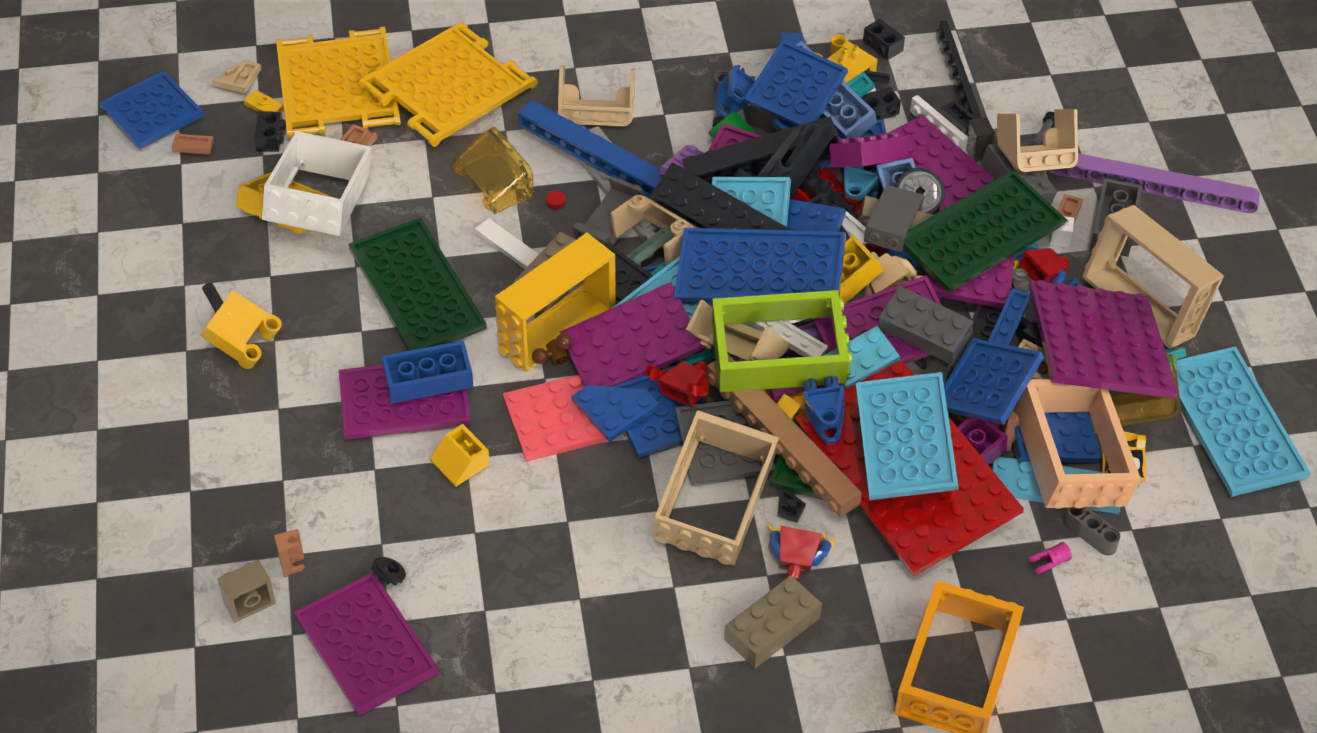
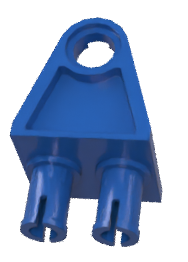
M734 65L717 86L715 112L718 116L726 117L732 111L738 113L748 105L744 98L754 84L756 77L744 73L745 69L743 67L740 70L741 65ZM722 106L726 107L728 111L724 112Z
M830 376L825 378L826 388L822 389L817 388V381L811 379V387L809 380L803 383L805 388L803 392L805 415L821 441L825 444H835L840 440L846 410L844 385L839 386L836 376H832V384ZM832 429L836 431L834 437L829 438L824 434L825 431Z

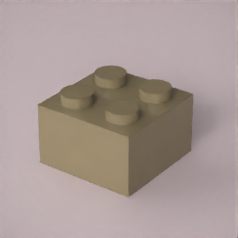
M260 560L247 563L243 567L217 578L224 605L234 623L276 604L271 580Z

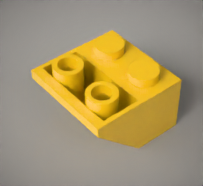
M464 424L447 433L430 457V461L455 487L490 466L488 449Z

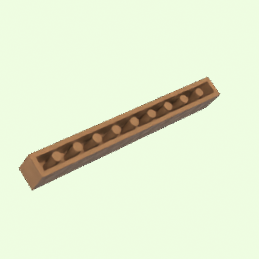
M728 355V362H735V361ZM715 360L707 365V380L719 390ZM762 389L720 392L724 399L730 400L735 411L741 413L751 427L779 437L776 454H780L785 459L789 468L794 469L804 483H808L813 489L814 494L826 502L831 512H835L841 518L860 505L862 492Z

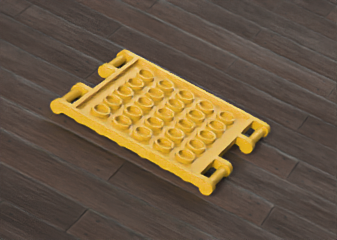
M460 22L362 77L358 85L374 95L383 106H387L393 99L399 102L414 115V117L409 119L407 125L411 129L418 131L429 140V144L436 147L443 139L525 90L535 88L538 80L533 76L530 77L517 67L513 60L501 64L484 50L488 46V41L476 35L464 22ZM374 82V83H375L376 85H378L381 89H383L386 93L383 94V93L380 92L377 88H375L371 83ZM423 122L424 124H426L430 129H432L435 132V134L433 135L420 123Z
M385 26L379 27L380 29L354 32V30H350V38L313 42V35H308L307 38L290 40L276 39L288 139H292L296 131L326 135L324 124L362 119L363 128L367 130L369 127L395 124V126L401 125L398 103L395 99L391 100L387 106H383L374 95L358 85L362 77L391 62ZM374 82L371 83V84H372L375 88H377L380 92H382L383 94L386 93L383 89H381V88H380L378 85H376ZM392 115H394V117L379 118V119H371V120H368V118H376V117H384V116H392ZM319 125V126H315V127L292 129V128H295V127Z

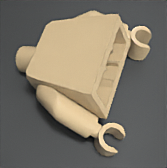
M871 252L884 271L864 287L863 292L865 296H869L911 281V278L914 280L923 276L916 274L917 271L907 259L898 256L891 257L888 253L878 257L875 252Z

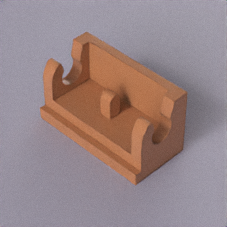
M295 529L274 535L284 578L289 577V574L302 571L305 568L304 564L299 566L293 565L294 562L304 559L299 530Z

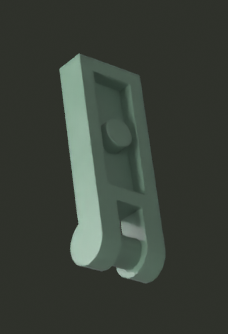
M662 228L626 256L640 266L644 259L651 258L655 251L662 248L674 235L671 233V230Z

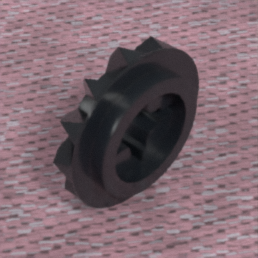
M388 557L376 558L371 566L372 571H374L373 575L379 577V581H385L387 585L391 583L396 586L398 583H402L406 577L403 566Z

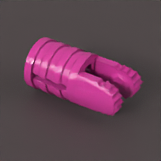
M1060 542L1049 549L1030 556L1029 560L1030 562H1035L1043 557L1046 565H1042L1035 570L1036 574L1039 575L1065 561L1071 560L1072 553L1065 542Z

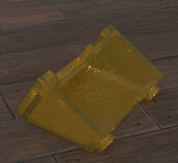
M496 127L486 130L454 159L453 168L455 172L461 176L468 173L484 192L483 203L494 215L534 196L533 173L530 166Z

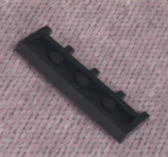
M817 169L811 170L801 185L813 197L822 193L830 206L844 208L858 221V214L855 211L856 207L853 204L848 205L843 199V194L841 192L836 193L830 187L831 183L828 180L823 181L819 177Z

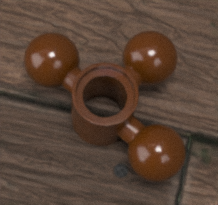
M566 333L559 334L556 339L546 344L547 351L543 348L535 349L532 353V360L536 364H544L551 357L554 365L567 362L571 358L567 350L572 344L571 337Z

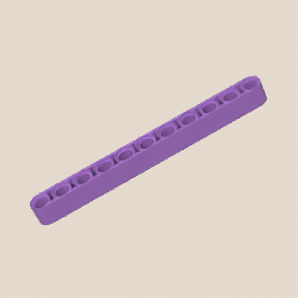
M1078 153V162L1074 167L1049 170L1055 175L1103 184L1104 178L1142 185V192L1244 213L1256 212L1259 204L1260 192L1252 187Z

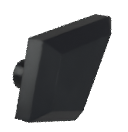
M780 487L778 515L798 522L806 507V503L786 488Z

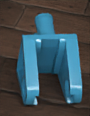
M856 166L844 167V195L847 199L860 201L864 200L865 196L878 199L880 179L877 170L874 172L876 167H872L870 171L863 170V166H857V168H855ZM850 191H854L857 195L851 194Z

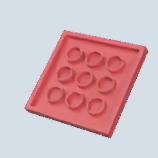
M580 375L503 393V400L526 462L607 442V439L572 401L571 396L585 387Z

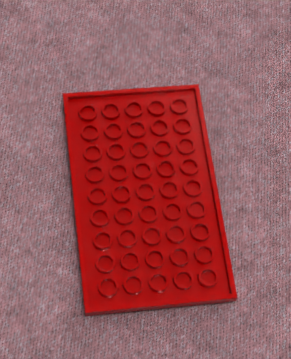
M902 361L890 365L860 382L914 376V374ZM856 384L844 390L846 410L841 438L837 443H823L807 419L805 412L795 417L798 427L862 492L860 508L913 577L1024 513L1022 505L950 418L949 425L958 490L870 500ZM828 429L824 434L831 438L834 437L836 431Z

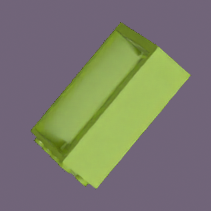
M838 290L713 299L712 329L719 391L732 392L804 387L803 383L806 380H809L810 386L812 385L811 379L816 380L817 386L825 385L824 380L829 376L831 384L833 382L832 376L838 378V384H846L847 375H850L852 354L851 351L847 350L849 335L845 333L844 329L847 327L846 316H842L844 301L843 298H839ZM832 317L837 355L728 362L724 324Z

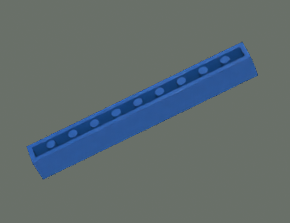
M531 100L518 112V123L521 128L608 176L617 179L621 178L632 185H639L643 189L645 196L654 200L651 194L663 177V174H660L661 169L534 100Z

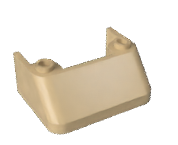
M566 65L559 67V115L582 125L627 126L632 122L636 68L631 69L630 87L620 88L616 94V101L580 100L578 88L573 84H565Z
M1054 109L1055 129L1046 130L1043 135V145L1020 147V114L998 113V147L1014 169L1019 172L1072 168L1078 162L1077 109Z
M642 195L630 198L610 213L613 236L615 238L644 218L661 229L671 230L675 237L663 245L666 266L681 254L684 228H700Z
M700 300L686 330L701 340L699 344L704 345L707 349H711V347H714L712 307L704 300ZM742 323L724 324L727 353L746 361L779 359L786 353L789 344L767 325L762 332Z

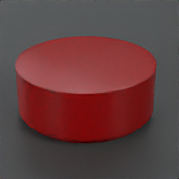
M552 191L546 196V204L551 209H561L566 204V197L560 191Z

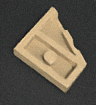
M243 60L236 64L235 67L225 71V76L220 79L215 77L212 80L213 86L246 94L261 71V65Z

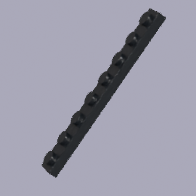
M947 20L940 21L936 35L937 39L941 41V51L945 53V62L949 64L950 76L954 78V88L958 89L959 102H962L963 107L980 120L978 135H981L983 119Z

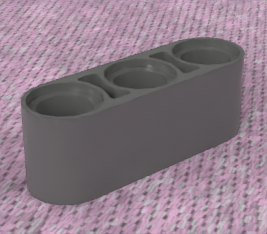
M1088 507L1066 508L1063 522L1068 529L1104 555H1113L1117 551L1121 535L1116 528Z

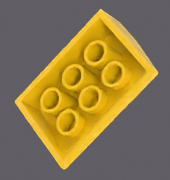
M272 172L239 185L235 207L242 209L245 213L257 215L262 219L264 185ZM292 181L289 186L290 189L332 197L295 181ZM275 223L276 226L286 227L296 234H302L309 230Z

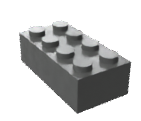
M998 143L987 146L981 163L993 177V180L1014 170L1046 201L1052 204L1057 190L1042 170L1030 172L1016 171L999 149Z
M1104 178L1091 238V250L1095 247L1098 240L1097 236L1102 231L1105 224L1104 220L1109 214L1116 213L1132 205L1139 208L1142 185ZM1129 236L1120 253L1121 256L1129 257L1133 239Z
M902 286L898 287L879 316V328L881 331L951 365L954 364L973 333V320Z

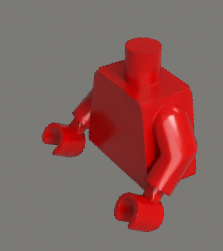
M699 361L695 366L681 362L674 368L666 371L659 370L654 365L646 366L645 376H650L651 380L659 381L661 395L693 408L700 397L708 395L707 365L703 361Z

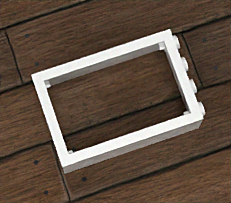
M296 131L264 185L262 220L340 236L368 181L372 147ZM298 170L350 180L341 199L289 188Z

